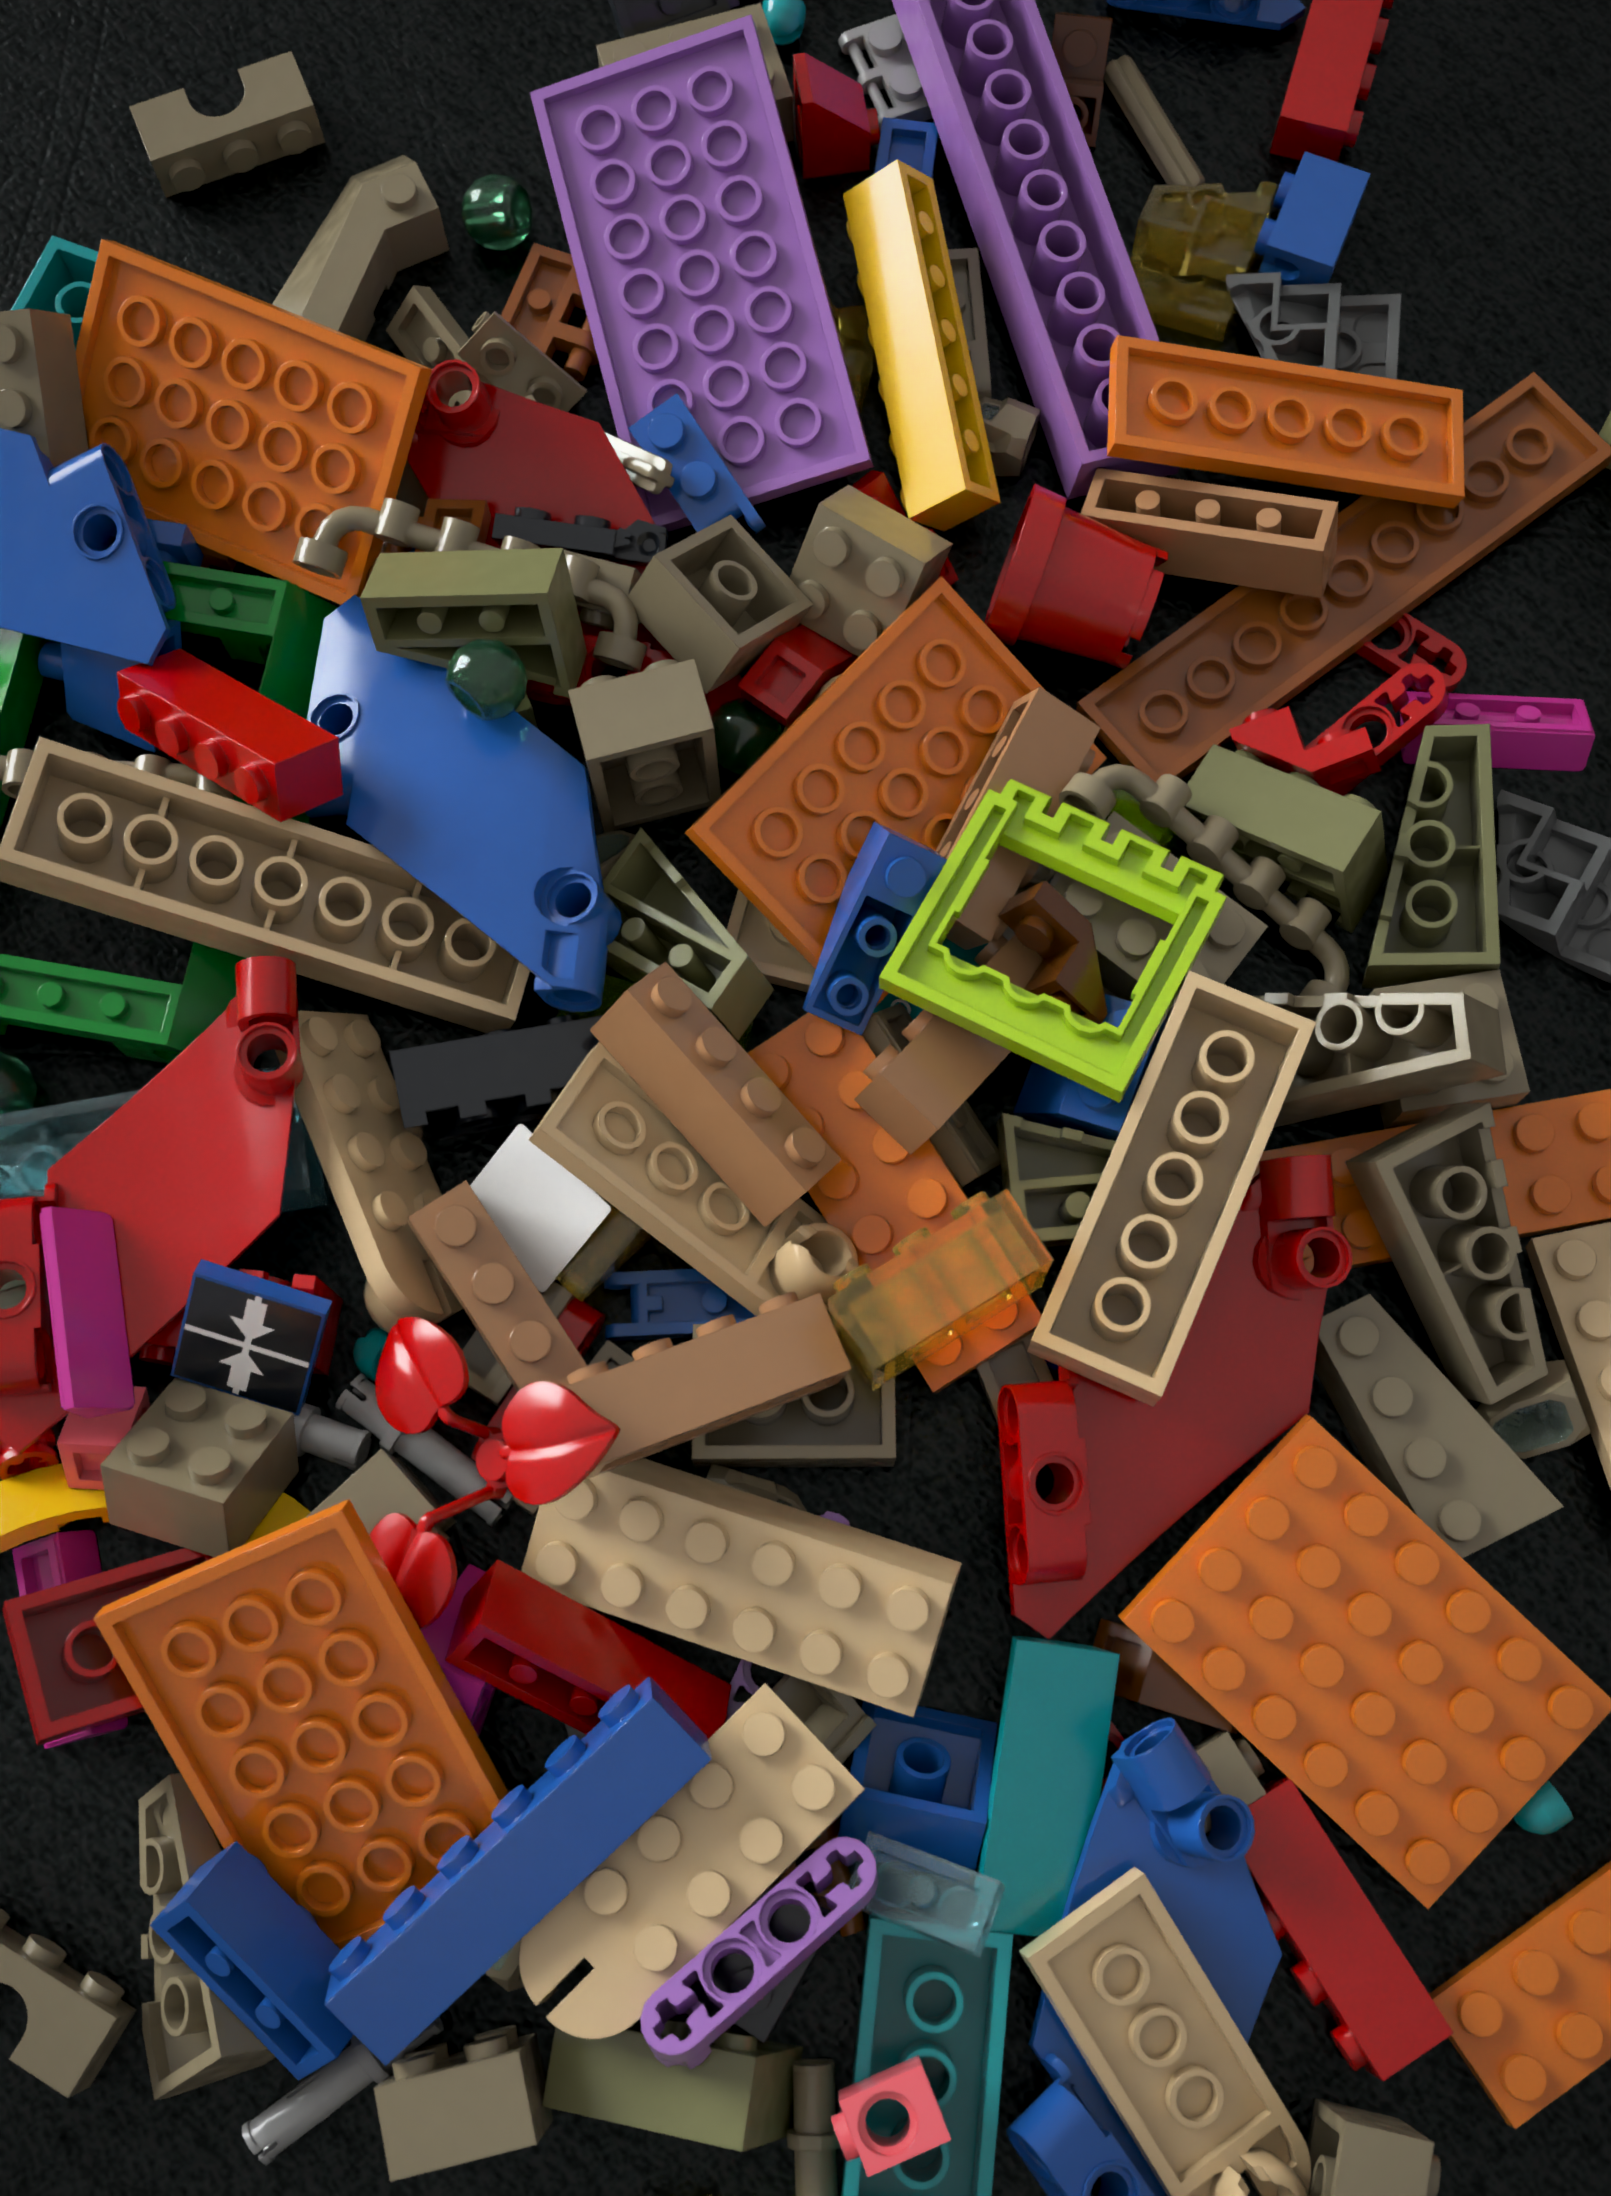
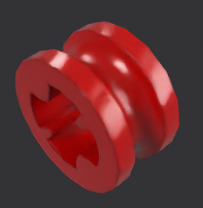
M52 1429L48 1430L21 1454L0 1440V1479L5 1480L35 1469L59 1464L58 1453L53 1449L55 1446L54 1431Z

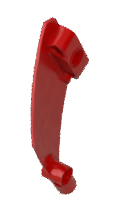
M458 359L445 360L431 368V376L407 461L429 499L487 500L491 514V522L486 539L487 545L501 548L492 538L495 513L514 516L516 507L540 509L551 514V521L574 524V518L577 515L599 517L610 521V529L618 530L620 527L626 529L636 520L655 524L599 422L482 382L472 366ZM463 390L472 391L465 403L459 406H448L450 398L455 393ZM623 564L637 569L641 574L646 569L645 566ZM580 622L587 656L576 688L581 687L584 682L591 678L601 676L605 669L611 666L595 659L592 655L599 632L613 631ZM642 623L638 624L636 641L647 646L640 672H643L647 666L657 661L675 660ZM627 670L626 676H627V675H631V674H635V673H639V672H633V671H628V670ZM740 674L708 694L704 692L713 725L726 726L750 703L739 694L737 685L742 680ZM528 679L524 680L523 691L524 694L527 693L529 699L546 704L572 707L570 698L553 694V685Z
M256 956L236 963V996L229 1002L226 1010L150 1082L47 1170L48 1184H45L44 1196L0 1199V1289L8 1282L14 1280H24L27 1287L25 1296L19 1304L12 1308L0 1309V1440L20 1454L70 1413L61 1408L39 1216L41 1208L53 1206L101 1211L111 1215L114 1224L130 1359L186 1308L193 1272L201 1259L229 1268L280 1217L295 1089H297L302 1081L304 1072L300 1051L296 963L293 960L280 956ZM274 1049L281 1050L287 1054L284 1064L275 1071L262 1072L253 1068L256 1058L264 1051Z
M1331 1155L1291 1156L1259 1161L1260 1173L1250 1182L1165 1391L1154 1407L1061 1366H1058L1059 1381L1005 1384L1001 1387L997 1402L1011 1614L1045 1639L1049 1640L1103 1587L1194 1505L1284 1431L1302 1419L1305 1414L1309 1413L1317 1345L1327 1289L1339 1285L1347 1278L1352 1267L1353 1256L1350 1244L1343 1234L1334 1229L1333 1225L1336 1207ZM1306 1245L1310 1247L1314 1256V1267L1311 1273L1308 1272L1303 1261V1251ZM1047 1464L1053 1472L1054 1486L1051 1493L1045 1499H1042L1037 1493L1035 1485L1036 1476L1040 1469Z

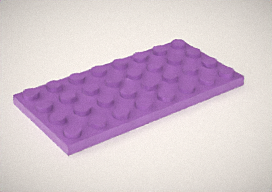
M750 14L530 92L618 438L640 447L628 428L677 393L752 506L874 467L752 15ZM635 486L656 525L667 528L668 532L692 525L667 487H664L660 494L655 495Z

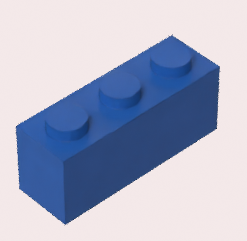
M237 1841L201 1865L150 1924L151 1928L298 2081L336 2059L354 2035L324 2005L331 1976L328 1968L341 1950L317 1926L313 1915L304 1907L296 1904L268 1874L265 1865L257 1857L249 1854Z

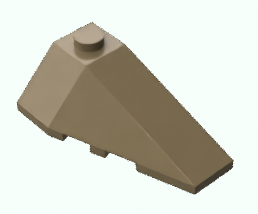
M181 1773L169 1774L139 1799L140 1886L146 1894L153 1895V1914L150 1924L198 1868L222 1851ZM149 1924V1933L141 1934V1959H154L155 2001L142 2003V2030L154 2101L166 2099L257 2068L276 2058Z

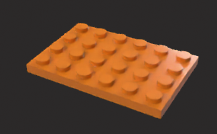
M101 239L75 350L89 450L102 443H107L116 450L131 475L147 519L186 524L197 544L281 580L289 581L302 589L342 605L353 595H357L360 598L367 583L366 577L369 569L381 552L383 540L362 531H352L344 535L337 546L348 553L341 579L326 577L294 564L292 561L300 537L313 539L321 521L334 510L352 505L381 511L384 498L396 499L432 369L118 242Z
M940 576L712 804L685 834L816 969L845 881L873 822L875 821L936 851L1014 701L1038 687H1043L947 581ZM1094 743L1090 749L1095 751V758L1086 772L1091 775L1107 759ZM883 991L877 1005L888 995V992Z
M1307 1414L1302 1417L1118 1615L1123 1623L1427 1909L1436 1902L1611 1712V1698L1313 1417Z
M350 1499L107 1604L93 1618L223 1849L237 1841L249 1854L257 1857L267 1868L268 1874L296 1904L304 1907L313 1915L317 1926L340 1950L357 1936H361L365 1941L368 1940L386 1923L383 1920V1916L392 1902L410 1886L415 1885L421 1890L440 1872L437 1869V1865L449 1848L466 1835H469L473 1840L494 1821L491 1818L493 1810L509 1793Z

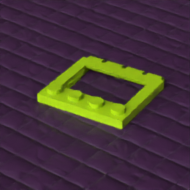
M1010 779L1001 794L990 789L987 791L881 972L879 988L1120 1103L1183 986L1188 972L1191 971L1224 909L1227 896L1218 893L1224 879V874L1184 856L1180 857L1173 872L1164 868L1170 855L1169 849L1124 829L1119 832L1113 845L1105 842L1111 823L1064 802L1052 818L1046 815L1052 802L1051 796ZM999 845L1173 924L1166 940L1160 939L1136 983L1130 997L1133 1001L1118 1028L1107 1022L1098 1024L1071 1011L1070 1005L1045 993L1038 996L1011 983L1009 976L988 966L982 965L977 967L950 954V949L942 945L956 919L961 917L987 872L990 860Z

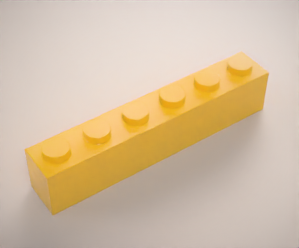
M897 159L843 194L848 217L846 230L853 243L858 267L857 284L864 297L869 321L867 333L870 344L875 351L880 376L878 383L879 393L886 406L891 430L889 443L897 460L902 485L900 491L901 502L910 520L946 531L1001 503L934 182L931 177Z

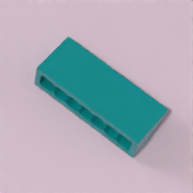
M1012 1637L989 1794L987 1823L983 1836L971 1926L975 1930L1039 1937L1062 1920L1076 1867L1101 1796L1120 1654L1091 1645L1033 1637Z

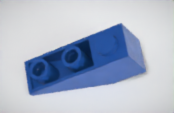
M875 821L873 822L845 881L802 1007L804 1011L862 1036L884 991L879 988V976L945 865L946 858L920 842Z

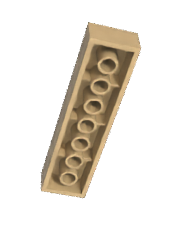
M39 737L0 844L1 882L244 958L256 956L286 957L296 963V974L484 1033L511 1028L516 1021L530 971L510 953L373 845L294 819L279 822L254 806Z

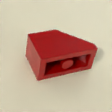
M806 53L793 54L794 125L803 179L870 170V145L879 144L880 133L876 108L866 109L862 84Z

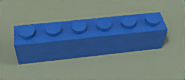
M650 1676L635 1689L630 1685L619 1689L601 1708L598 1714L601 1721L582 1739L577 1735H572L562 1742L547 1759L545 1768L548 1771L528 1790L523 1785H519L511 1790L493 1810L491 1818L494 1821L473 1840L469 1835H466L454 1843L439 1861L437 1869L440 1872L421 1890L413 1885L403 1891L384 1913L383 1920L386 1922L366 1941L361 1936L355 1937L333 1959L328 1968L331 1976L324 2005L385 2066L712 1760L707 1735Z

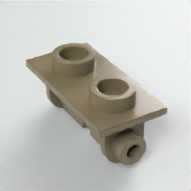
M485 311L472 327L474 334L457 352L459 357L495 387L522 397L533 395L536 402L566 412L587 392L571 375L566 373L495 311L491 315Z

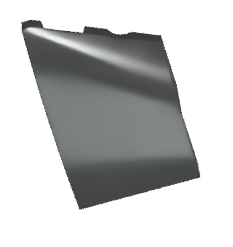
M1281 272L1226 274L1227 290L1261 358L1397 379L1401 294L1342 296L1341 283L1282 285Z
M1501 790L1497 796V895L1499 920L1560 960L1594 977L1611 983V838L1558 820L1555 808Z

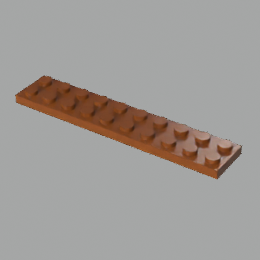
M1533 372L1463 423L1465 497L1454 509L1363 495L1338 513L1337 551L1322 598L1239 585L1129 664L1125 669L1078 701L1076 711L1101 727L1097 738L1122 765L1137 768L1155 782L1163 774H1171L1182 780L1199 767L1213 744L1225 748L1233 742L1229 731L1230 728L1241 725L1247 716L1256 711L1268 708L1277 710L1360 649L1364 643L1371 641L1402 618L1405 613H1409L1606 468L1611 462V447Z

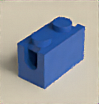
M1305 151L1296 174L1285 171L1272 205L1275 208L1281 209L1277 220L1266 218L1259 233L1253 253L1262 255L1264 258L1258 273L1281 272L1282 285L1329 283L1371 173Z

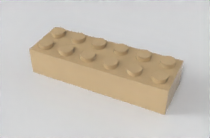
M1192 971L1188 972L1032 1336L1027 1352L1150 1406H1155L1165 1391L1317 1022Z
M642 1458L584 1480L558 1501L539 1505L521 1571L584 1606L914 1717L926 1686L962 1563Z

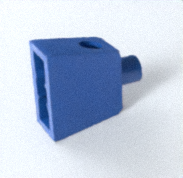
M167 619L170 632L157 657L179 648L182 649L180 621ZM48 641L43 645L38 657L39 672L43 677L64 682L66 709L73 720L152 752L159 750L157 747L125 729L117 710V701L120 698L117 671L139 664L138 662L54 641Z

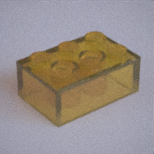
M1008 1189L991 1199L985 1191L970 1197L951 1212V1216L955 1220L932 1235L927 1227L913 1232L892 1248L896 1256L895 1258L873 1271L869 1264H863L851 1270L833 1284V1288L837 1293L828 1298L829 1316L842 1346L871 1392L1042 1287L1053 1257Z

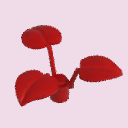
M404 1317L397 1320V1324L391 1328L377 1367L375 1394L381 1414L395 1430L406 1434H422L432 1428L439 1416L446 1425L482 1438L484 1443L479 1447L476 1454V1468L479 1475L487 1482L486 1487L424 1514L418 1524L403 1513L388 1514L374 1527L369 1535L420 1630L430 1626L442 1615L453 1596L457 1581V1566L453 1550L442 1535L431 1532L432 1528L438 1522L487 1500L502 1499L506 1494L507 1488L515 1498L527 1504L544 1505L558 1501L575 1489L598 1466L619 1435L620 1428L614 1422L592 1409L572 1390L561 1384L546 1381L528 1384L518 1391L505 1410L502 1419V1431L499 1427L485 1426L457 1415L449 1405L455 1403L464 1395L469 1384L468 1365L463 1351L455 1339L437 1324L420 1317Z

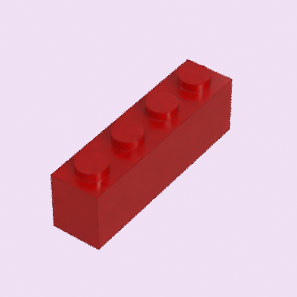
M1312 0L1271 145V154L1301 161L1306 151L1338 162L1343 145L1354 148L1364 112L1354 110L1356 99L1366 101L1377 67V65L1366 63L1368 54L1379 55L1389 23V19L1379 17L1381 8L1391 10L1394 0Z
M179 648L156 657L152 666L139 663L117 671L120 698L117 701V710L125 729L277 821L283 822L343 795L339 738L188 652Z
M497 1560L464 1595L444 1660L584 1734L589 1733L601 1721L598 1717L601 1708L619 1689L626 1685H630L635 1689L650 1676L709 1739L726 1721L732 1686L706 1672L699 1666L680 1658L645 1639L643 1636L628 1630L500 1560Z
M1276 1777L1262 1786L1267 1794L1248 1805L1254 1818L1255 1834L1252 1845L1244 1857L1253 1883L1277 1941L1283 1938L1298 1961L1297 1964L1290 1968L1297 1984L1314 2007L1324 2002L1339 2027L1331 2031L1330 2035L1339 2051L1354 2071L1364 2066L1369 2073L1385 2081L1451 2036L1454 2032L1294 1783L1289 1778Z

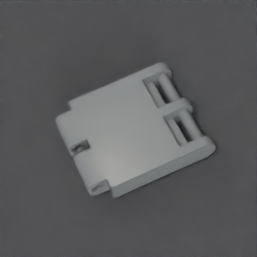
M897 14L847 30L839 37L838 44L843 54L851 56L859 72L857 82L862 84L863 94H869L879 114L880 132L883 117L921 122L933 118ZM866 49L874 68L869 69L861 50ZM885 88L893 108L888 109L880 92L881 89Z

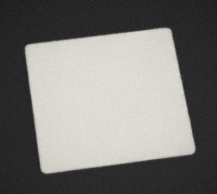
M518 1124L470 1187L536 1288L540 1292H545L610 1213L611 1207L595 1191L531 1143L528 1139L532 1132L523 1124Z

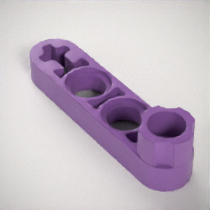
M850 1837L834 1838L823 1844L650 1996L644 2004L640 2017L641 2031L658 2061L667 2068L673 2065H682L690 2070L703 2063L712 2051L710 2048L712 2042L870 1902L876 1893L878 1874L876 1861L869 1847L860 1840ZM840 1860L842 1864L848 1867L858 1861L861 1864L857 1869L860 1885L851 1890L848 1885L841 1883L832 1889L825 1898L827 1906L833 1911L824 1917L814 1896L803 1887L811 1881L817 1894H820L834 1879L830 1867L833 1862ZM795 1904L801 1906L810 1915L811 1923L808 1932L796 1942L785 1943L778 1941L772 1936L769 1929L771 1916L778 1908L784 1905ZM738 1953L745 1955L754 1965V1975L747 1988L738 1993L731 1994L717 1988L713 1982V1972L719 1960L728 1954ZM697 1980L701 1981L709 2000L721 2009L712 2018H710L704 2004L698 2001L694 1991L689 1988ZM685 2013L690 2015L687 2019L691 2030L688 2038L680 2041L677 2036L670 2034L661 2040V2033L670 2018L677 2014Z

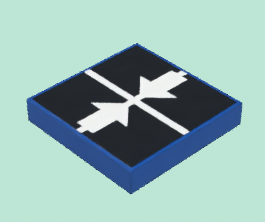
M201 1259L193 1272L170 1375L299 1416L306 1402L332 1301Z

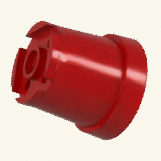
M1035 483L1006 554L984 623L1006 645L1013 646L1018 639L1125 669L1132 655L1121 651L1124 646H1128L1130 638L1140 641L1164 577V572L1153 569V567H1158L1166 562L1169 553L1168 551L1145 544L1066 507L1067 498Z

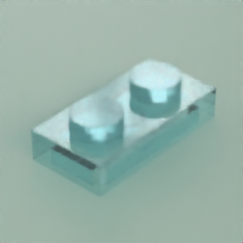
M869 1831L864 1844L869 1847L875 1858L878 1885L875 1895L861 1911L980 1958L1006 1888L1002 1882ZM858 1861L848 1884L851 1890L860 1885L857 1869L861 1864Z

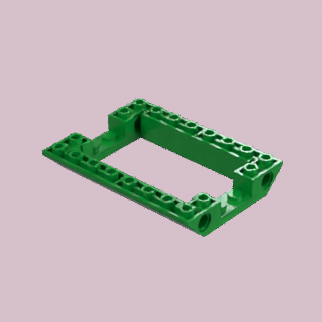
M163 561L176 597L175 608L164 613L166 619L180 621L182 632L219 637L230 658L233 660L264 664L265 669L259 693L307 720L323 620L338 607L289 581ZM0 628V755H7L10 750L24 748L44 679L39 672L38 657L43 645L51 640ZM0 781V830L10 796L2 791L3 781ZM234 795L233 800L248 804L246 801ZM305 812L290 818L309 825L312 824L313 820ZM194 942L182 985L0 954V1035L6 1034L8 1024L112 1042L128 1057L169 1064L226 1010L229 1002L236 996L235 965L246 958Z

